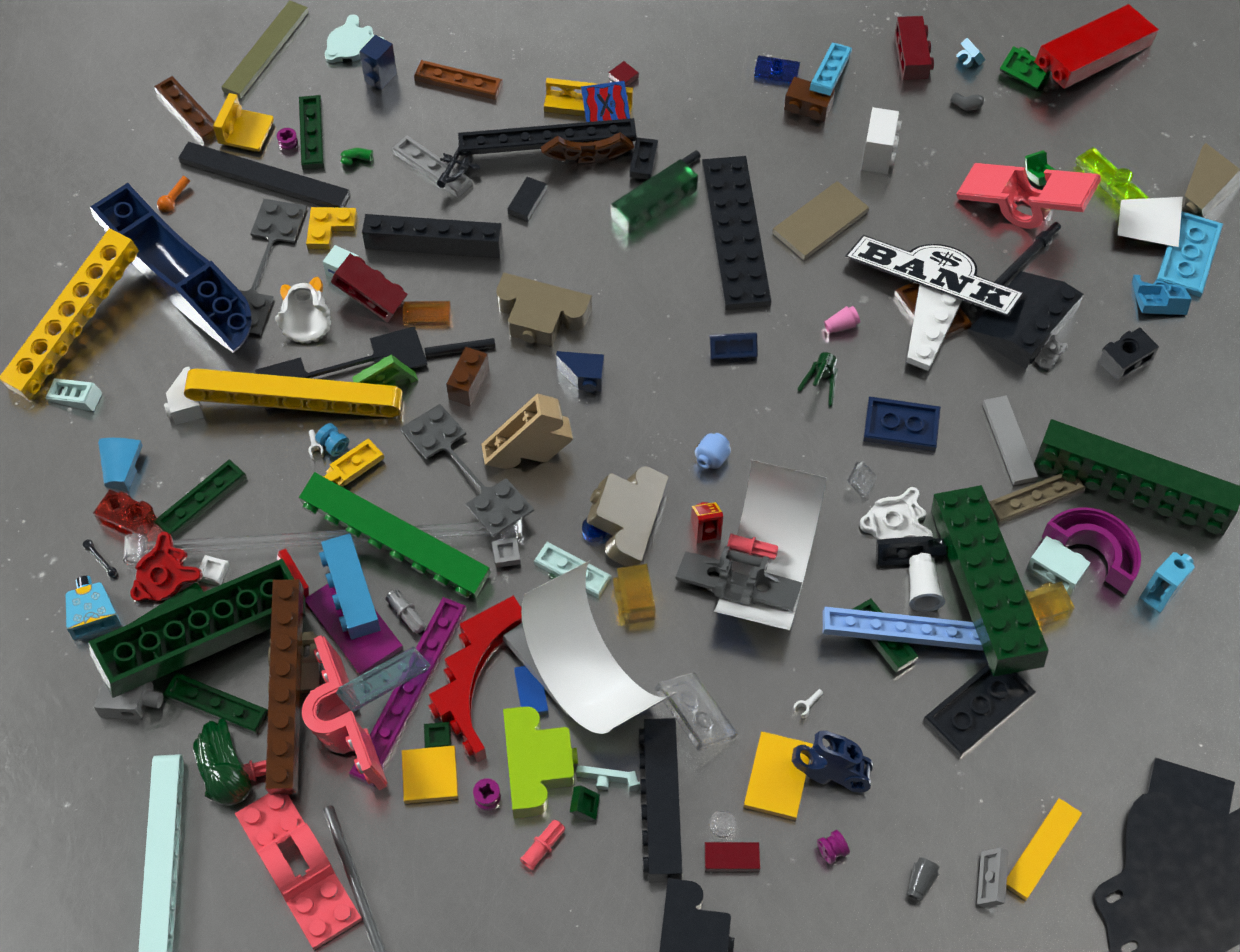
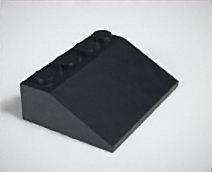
M1020 271L1007 287L1024 292L1009 316L986 309L970 327L968 333L1027 370L1052 335L1056 336L1077 312L1084 294L1064 281Z

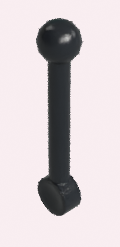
M85 540L83 542L84 549L90 550L105 567L107 575L114 577L117 574V570L114 567H110L97 552L92 540Z

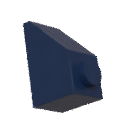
M557 351V369L578 390L587 392L602 391L604 354Z

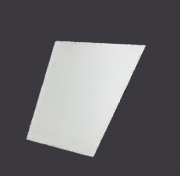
M1183 197L1121 200L1118 236L1179 247Z

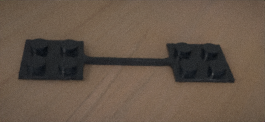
M413 326L370 338L374 351L371 356L310 373L305 371L300 357L259 368L255 372L256 374L312 379L313 377L367 362L377 363L391 354L410 369L428 365L416 328Z

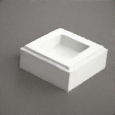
M205 555L199 567L203 573L200 581L216 586L221 585L230 566L229 562Z

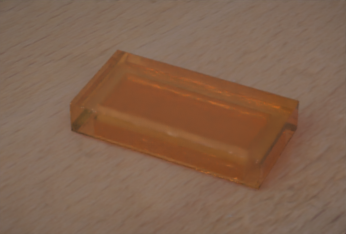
M404 301L403 325H450V301Z

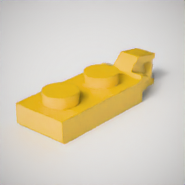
M366 439L329 464L330 468L323 477L343 487L382 461L384 454L370 439Z

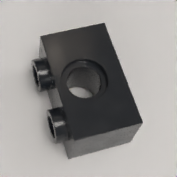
M1139 327L1133 332L1127 331L1115 343L1109 342L1102 349L1103 353L1099 363L1118 382L1152 361L1159 346Z

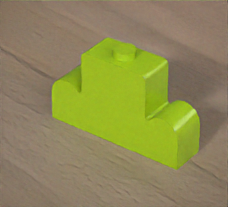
M526 706L503 709L513 817L516 819L542 815L547 810L549 803L547 789L571 787L575 784L573 764H578L577 748H571L569 728L561 727L541 730L540 716L536 709Z

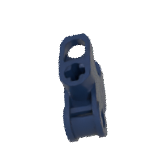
M819 731L814 735L813 748L799 745L793 749V764L809 778L821 784H827L833 780L845 786L848 790L859 793L866 792L871 788L870 772L873 769V762L870 758L863 756L860 746L852 740L829 731ZM823 738L830 743L828 747L823 745ZM800 753L811 760L810 765L805 764L801 760Z

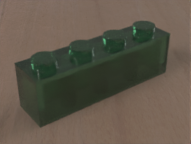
M679 159L611 204V218L627 234L639 230L645 223L659 217L669 207H674L680 200L692 195L697 190L698 175L684 161Z

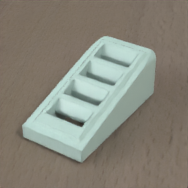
M54 378L45 399L81 410L94 411L102 391L92 382ZM64 387L61 395H59L61 388Z

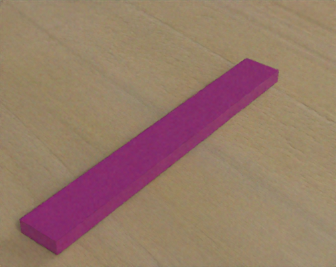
M445 597L442 598L370 733L382 769L386 765L467 610L463 604ZM354 763L349 772L350 777L368 784L364 774L358 772Z

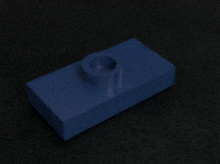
M756 332L709 335L710 359L758 357Z

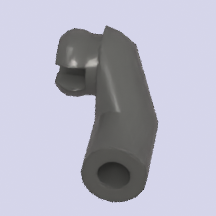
M957 92L953 94L950 100L965 111L979 109L985 102L984 97L981 95L964 97Z

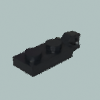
M931 536L876 539V563L879 566L909 564L910 558L920 553L931 554V557L946 555L947 546L943 538H933Z

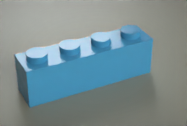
M351 534L321 542L323 552H319L323 567L328 566L330 573L325 574L329 588L335 587L337 593L332 595L336 610L341 609L343 616L339 617L343 632L348 631L352 640L381 631Z

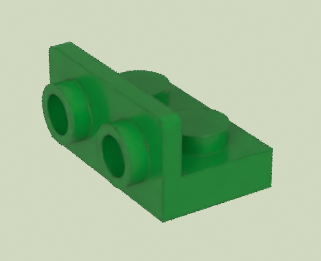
M1013 46L1001 65L1000 71L1038 91L1047 75H1050L1051 71L1046 73L1034 62L1036 58L1030 55L1031 53L1023 47L1018 49Z

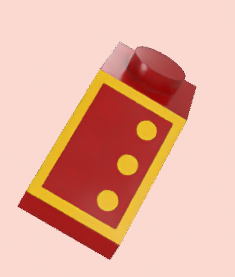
M701 502L696 506H692L691 521L696 543L721 540L723 512L716 502Z

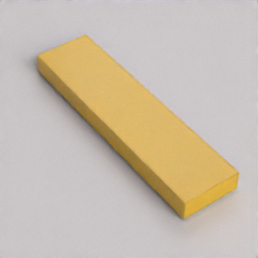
M1060 798L1057 800L1007 876L1006 888L1023 900H1027L1079 820L1082 812Z

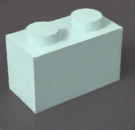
M1046 536L1032 555L1027 569L1068 595H1071L1086 574L1091 562L1087 561L1083 555L1074 553L1064 547L1060 541Z

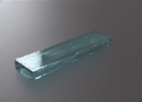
M412 647L339 687L336 694L352 712H355L427 671L430 664L415 647Z

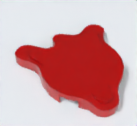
M167 532L159 533L154 548L137 563L135 567L137 569L136 580H134L130 591L133 600L138 602L146 600L165 601L176 595L185 584L198 582L202 579L203 573L201 569L183 566V562L187 558V552L173 546L171 534Z

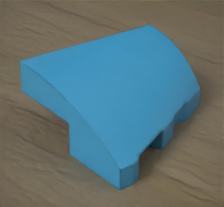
M1133 275L1134 292L1142 313L1187 315L1192 298L1185 287L1167 284L1160 280L1150 284L1143 282L1140 279L1141 275Z
M128 438L99 439L98 444L105 487L129 492L137 472L135 464L143 446L141 440Z

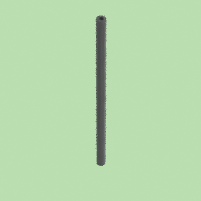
M332 805L327 806L323 811L374 952H386L335 809Z

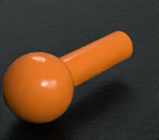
M183 175L168 195H163L158 199V209L165 213L172 211L175 208V200L189 184L190 180Z

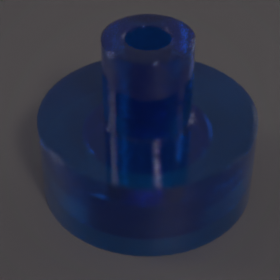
M587 518L583 521L582 535L587 541L599 542L605 538L607 532L588 524Z

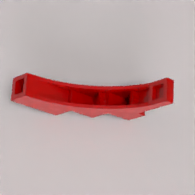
M514 595L460 623L461 634L458 636L464 648L444 659L446 669L443 672L449 684L429 694L431 704L428 705V709L433 718H439L441 722H449L455 735L461 734L465 741L462 743L466 754L468 757L473 755L477 763L487 757L485 747L472 727L471 705L473 692L485 663L492 653L504 642L503 636L522 623V608Z

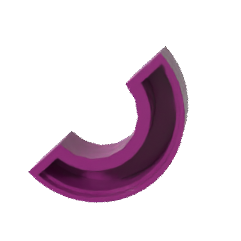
M1084 507L1063 511L1047 523L1042 534L1043 539L1048 536L1051 539L1060 541L1066 548L1075 544H1086L1098 549L1105 556L1108 563V574L1105 581L1125 595L1128 593L1141 566V551L1135 535L1124 522L1108 512Z

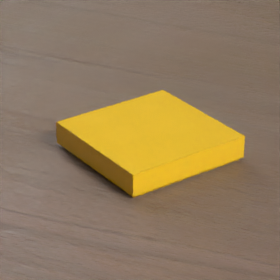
M455 746L402 750L403 796L405 804L458 799Z

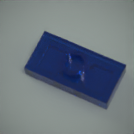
M758 55L754 76L792 82L793 77L798 78L800 62Z

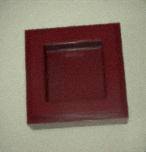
M623 61L608 72V77L614 82L625 81V87H627L639 78V72Z

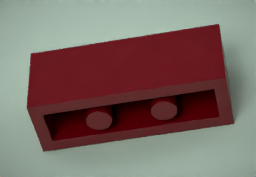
M923 16L897 17L895 36L903 80L929 79L930 70L934 69V58L930 57L931 42L927 41L928 25H924Z
M351 253L336 270L331 280L333 285L387 323L408 295L400 285L393 284L380 271L372 269L366 265L362 258Z

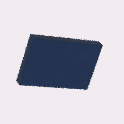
M869 396L863 441L936 451L941 406Z

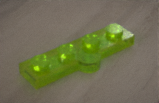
M1094 147L1077 157L1075 163L1086 173L1100 175L1101 181L1099 185L1120 205L1121 200L1149 198L1136 185L1131 183L1133 173L1129 169H1117Z

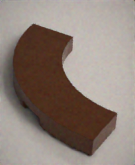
M620 132L607 139L587 143L568 141L556 136L541 146V151L546 156L563 162L565 160H576L577 163H593L595 159L604 157L611 159L633 149L634 144L633 141Z

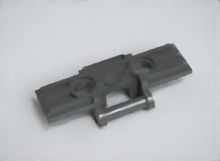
M729 546L724 547L720 560L685 551L675 577L676 580L712 589L711 592L715 593L716 597L746 605L760 602L790 611L794 609L802 582L767 573L769 557L764 556L760 558L734 551ZM730 560L755 567L751 568L749 575L737 573L732 570V562ZM718 572L720 576L719 578H711L708 576V573ZM758 585H766L769 587V590L760 591L756 587Z

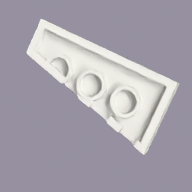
M919 284L907 363L929 371L963 301L962 299Z

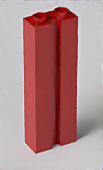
M1128 4L1041 45L1034 62L1046 73L1051 71L1052 78L1065 89L1150 47L1159 29Z

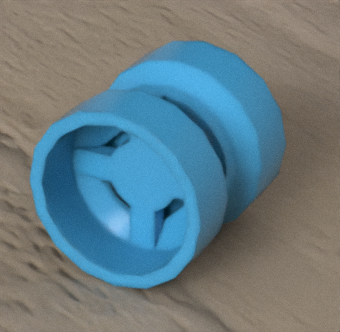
M332 423L324 425L315 436L316 442L321 446H325L326 451L332 457L342 454L350 442L349 438L339 433L338 428Z

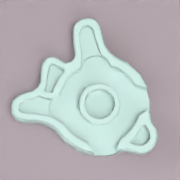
M349 15L343 26L336 28L329 34L325 51L326 61L336 63L343 62V59L352 58V62L361 59L359 51L374 36L372 27L365 26L360 28L359 17L357 15Z

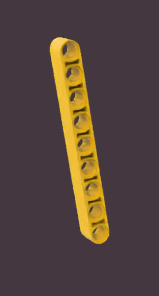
M208 369L189 370L184 389L185 397L194 401L389 418L400 415L403 394L400 388L391 385Z

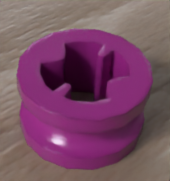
M283 128L278 131L277 140L280 148L291 150L297 146L298 139L295 130Z

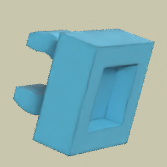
M968 38L961 43L965 50L958 52L957 58L961 61L964 57H968L963 63L966 68L971 67L974 61L981 65L986 60Z

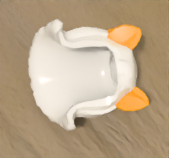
M314 277L310 283H299L293 286L284 284L281 286L280 294L283 303L281 312H278L275 316V321L278 327L282 329V334L294 342L308 344L311 341L317 342L330 330V309L325 304V297L322 293L323 284L319 277Z

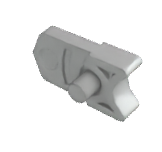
M1052 335L1035 358L1036 363L1042 369H1051L1068 349V344L1058 343L1055 335Z

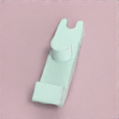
M577 766L576 776L596 779V788L600 790H608L609 781L627 784L629 792L640 790V782L637 780L635 771L625 772Z

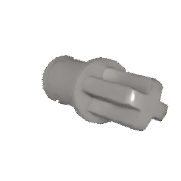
M398 589L390 591L385 600L397 612V617L400 620L403 619L414 633H421L425 629L426 624L415 612V606L409 603Z

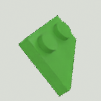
M392 354L352 377L353 382L391 386H397L396 381L408 378L411 383L418 380L416 372Z

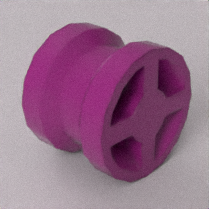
M484 778L475 784L473 795L476 806L479 809L491 811L499 806L501 802L500 788L494 780Z
M838 830L832 831L827 838L821 837L817 839L818 848L823 858L829 864L834 863L839 856L845 857L850 854L848 844Z

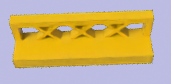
M546 78L544 112L585 117L582 93H576L574 90H581V86L596 85V83ZM551 86L559 87L562 91L552 90ZM626 87V94L628 95L627 100L629 114L631 118V112L633 107V88Z

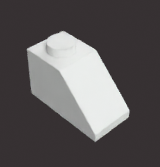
M189 366L182 370L166 392L168 403H164L167 416L173 417L175 425L204 418L200 401L190 400L184 395L187 373L190 370Z

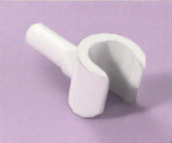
M310 430L311 446L309 447V455L314 460L313 452L318 450L323 458V447L316 442L315 431Z
M818 689L806 701H797L794 704V712L799 707H805L806 711L801 714V718H807L810 712L809 708L823 695V691Z

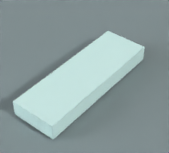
M546 542L534 560V565L556 576H560L586 563L549 542ZM588 564L586 570V592L599 599L612 580V575Z

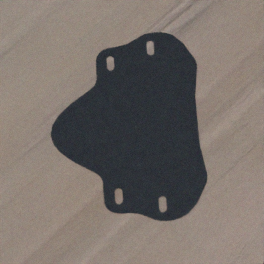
M1164 792L1145 793L1134 801L1128 815L1126 830V866L1121 873L1101 883L1095 891L1096 904L1107 924L1111 952H1122L1121 947L1132 940L1137 941L1139 946L1131 952H1226L1240 944V808L1228 815L1219 816L1190 801ZM1116 890L1123 892L1124 895L1121 899L1113 903L1107 902V895Z

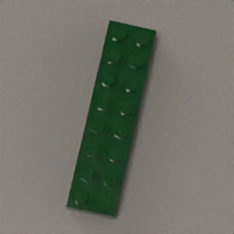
M1053 419L1050 420L1034 462V467L1044 473L1054 475L1061 473L1062 478L1069 482L1079 479L1084 486L1091 490H1098L1109 494L1113 498L1134 503L1138 507L1154 510L1163 516L1179 519L1185 524L1201 527L1213 534H1225L1240 505L1239 485Z
M983 486L934 494L931 513L940 537L944 539L947 546L948 558L993 676L1044 667L1049 649Z
M277 560L88 641L91 657L112 698L270 629L273 580L294 579L284 560ZM303 595V614L305 613V601H306V598H305L304 595Z

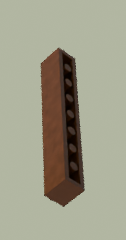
M299 579L273 580L265 786L270 795L298 794L304 588Z

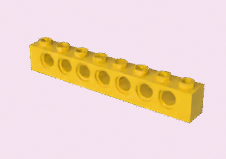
M110 228L107 230L0 375V381L8 389L28 400L40 390L41 384L54 371L55 365L67 353L74 339L81 334L87 321L95 315L96 309L108 297L114 284L122 278L125 269L135 260L139 250L130 238Z

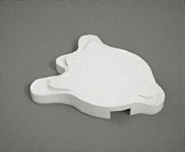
M915 487L908 488L900 496L879 499L869 512L860 519L859 523L862 531L873 535L877 539L918 536L933 537L931 530L919 524V521L926 518L927 513L917 503L920 493Z

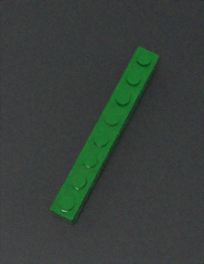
M316 472L313 473L299 496L300 501L304 504L302 508L314 515L316 512H319L325 516V521L336 527L338 524H341L347 528L346 532L350 533L353 537L359 538L361 535L368 539L367 543L377 550L384 548L390 551L389 555L399 562L406 560L412 563L411 568L421 574H425V572L432 574L434 581L443 586H447V584L452 585L456 588V593L467 599L469 596L476 599L491 573L488 566Z

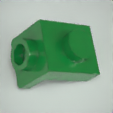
M1042 150L1025 156V170L1027 177L1038 186H1045L1047 183L1044 175L1045 169H1055L1047 164V153Z

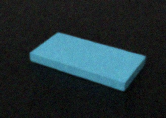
M1181 211L1179 247L1167 245L1157 280L1164 281L1167 284L1183 286L1188 294L1201 297L1223 223Z

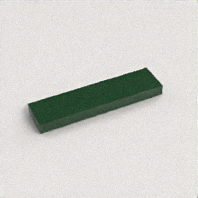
M321 95L299 97L302 170L325 168Z
M229 459L154 520L155 525L162 532L171 534L173 539L247 478L246 474Z
M175 673L163 694L168 700L218 720L225 718L228 724L258 735L268 716V709L179 673Z

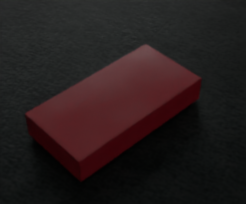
M705 842V872H760L759 842Z

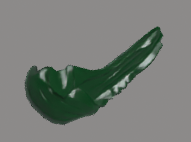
M225 718L219 719L218 723L209 721L203 725L202 733H199L198 738L193 743L195 760L205 783V797L222 805L231 806L239 804L247 798L252 786L249 775L244 771V765L240 763L233 749Z

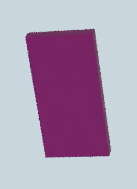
M326 584L306 597L305 604L360 677L403 650V645L376 610L381 631L351 640L349 632H343L339 617L343 616L342 610H336L332 595L337 594L335 587L329 588V585Z

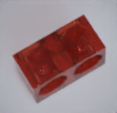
M110 489L93 512L99 525L139 543H142L156 519L153 507L149 503L135 501L122 491L117 493Z

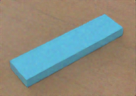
M831 43L811 82L809 90L831 96L851 55L852 48Z

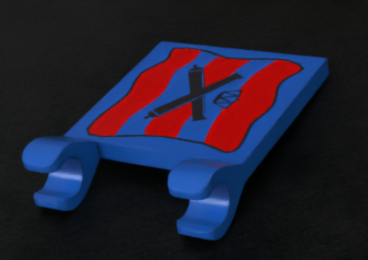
M625 81L581 86L586 122L630 119Z

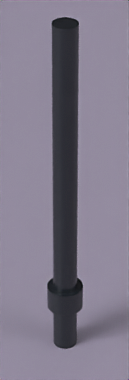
M1054 222L1046 231H1042L1035 238L1036 241L994 282L1004 285L1042 247H1046L1052 241V237L1061 229V225L1058 222ZM973 303L970 305V309L973 312H977L981 308V306Z

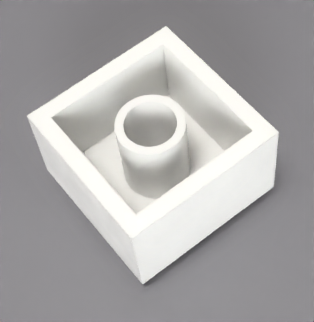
M872 107L861 170L888 174L889 165L894 166L895 152H897L899 136L895 134H900L902 121H898L899 111Z

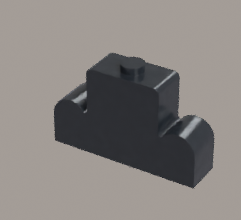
M668 878L659 952H733L735 937L729 936L731 915L724 912L701 910L704 895L699 884L693 881Z

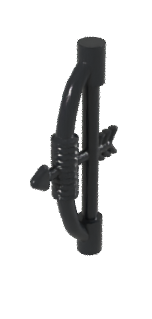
M458 146L453 157L443 153L444 157L440 158V161L447 162L449 165L439 177L437 185L440 188H444L446 183L453 182L465 174L469 167L473 170H479L480 166L477 163L471 164L473 155H465L463 161L458 160L460 156ZM455 163L460 164L458 171L453 176H449Z

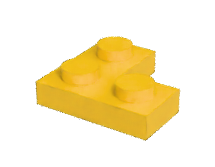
M311 207L306 241L307 249H330L332 231L355 232L356 208Z

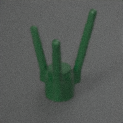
M828 352L821 353L817 362H813L810 371L797 390L799 392L802 391L815 371L817 375L813 386L818 385L821 377H828L830 375L828 405L833 406L836 375L838 373V369L835 367L837 358Z

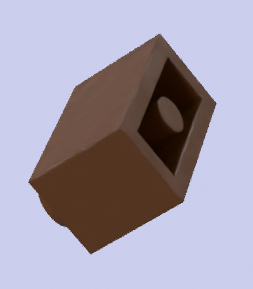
M793 77L785 95L784 110L825 122L833 105L835 89L831 96L809 90L811 81Z
M465 347L446 383L449 400L471 406L489 371L488 354Z

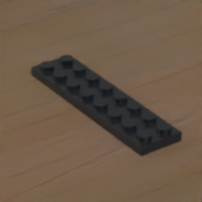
M746 156L702 159V169L725 310L771 306V295Z

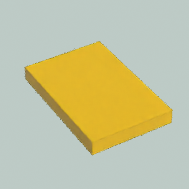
M761 731L743 808L796 821L806 774L797 769L793 764V749L799 745H806L812 748L813 744ZM800 753L801 760L805 764H809L810 759Z

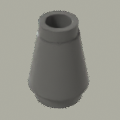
M919 857L918 862H914L907 895L915 900L922 901L940 875L938 873L939 865Z

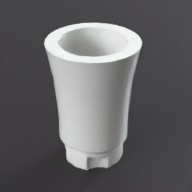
M928 553L913 555L909 560V606L919 612L937 610L945 604V598L940 587L934 558Z

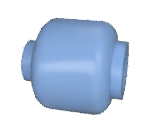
M720 433L706 434L694 450L697 463L705 469L720 468L731 453L728 439Z

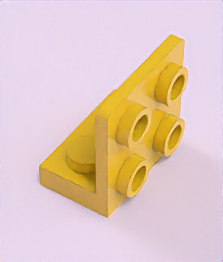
M229 93L213 128L219 144L259 152L273 124L274 118L271 115L242 110L238 96Z

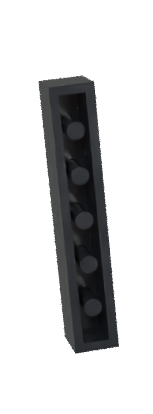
M365 214L362 229L365 249L491 258L501 257L503 243L501 223Z
M676 718L644 719V728H639V744H644V753H639L640 770L645 769V779H640L641 795H646V804H641V820L647 821V830H642V847H648V857H643V874L649 873V883L667 882L668 878L682 880Z

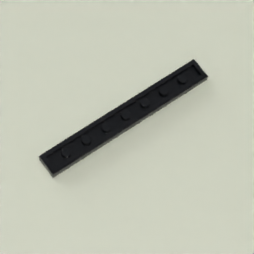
M630 118L458 133L460 156L541 149V146L556 136L568 141L587 143L607 139L619 132L631 141H637L635 120Z
M189 141L178 157L180 163L325 207L343 208L350 196L349 189Z

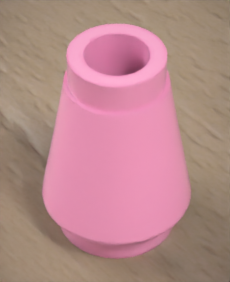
M846 306L824 321L827 332L831 334L856 328V325L860 323V318L854 306L849 308Z

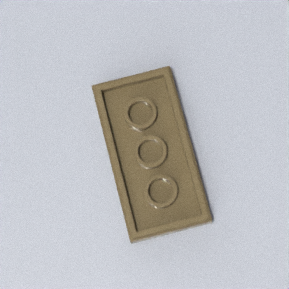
M836 181L774 227L772 233L801 259L806 260L867 214L869 207L840 182Z

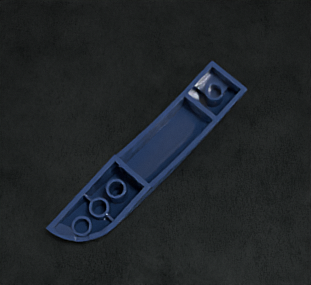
M126 183L90 206L93 218L106 232L110 228L134 242L139 252L132 263L180 311L232 353L243 345L249 335L252 322L250 306L245 296L212 261L206 259L183 240L129 183Z

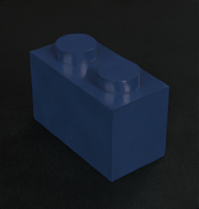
M374 35L359 52L364 81L382 90L397 74L393 44Z

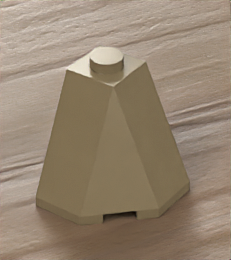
M1207 143L1202 146L1185 193V207L1192 214L1198 213L1202 217L1240 187V169Z

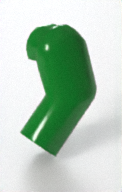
M357 147L344 150L340 155L342 156L340 162L341 164L352 165L353 158L372 161L373 150Z

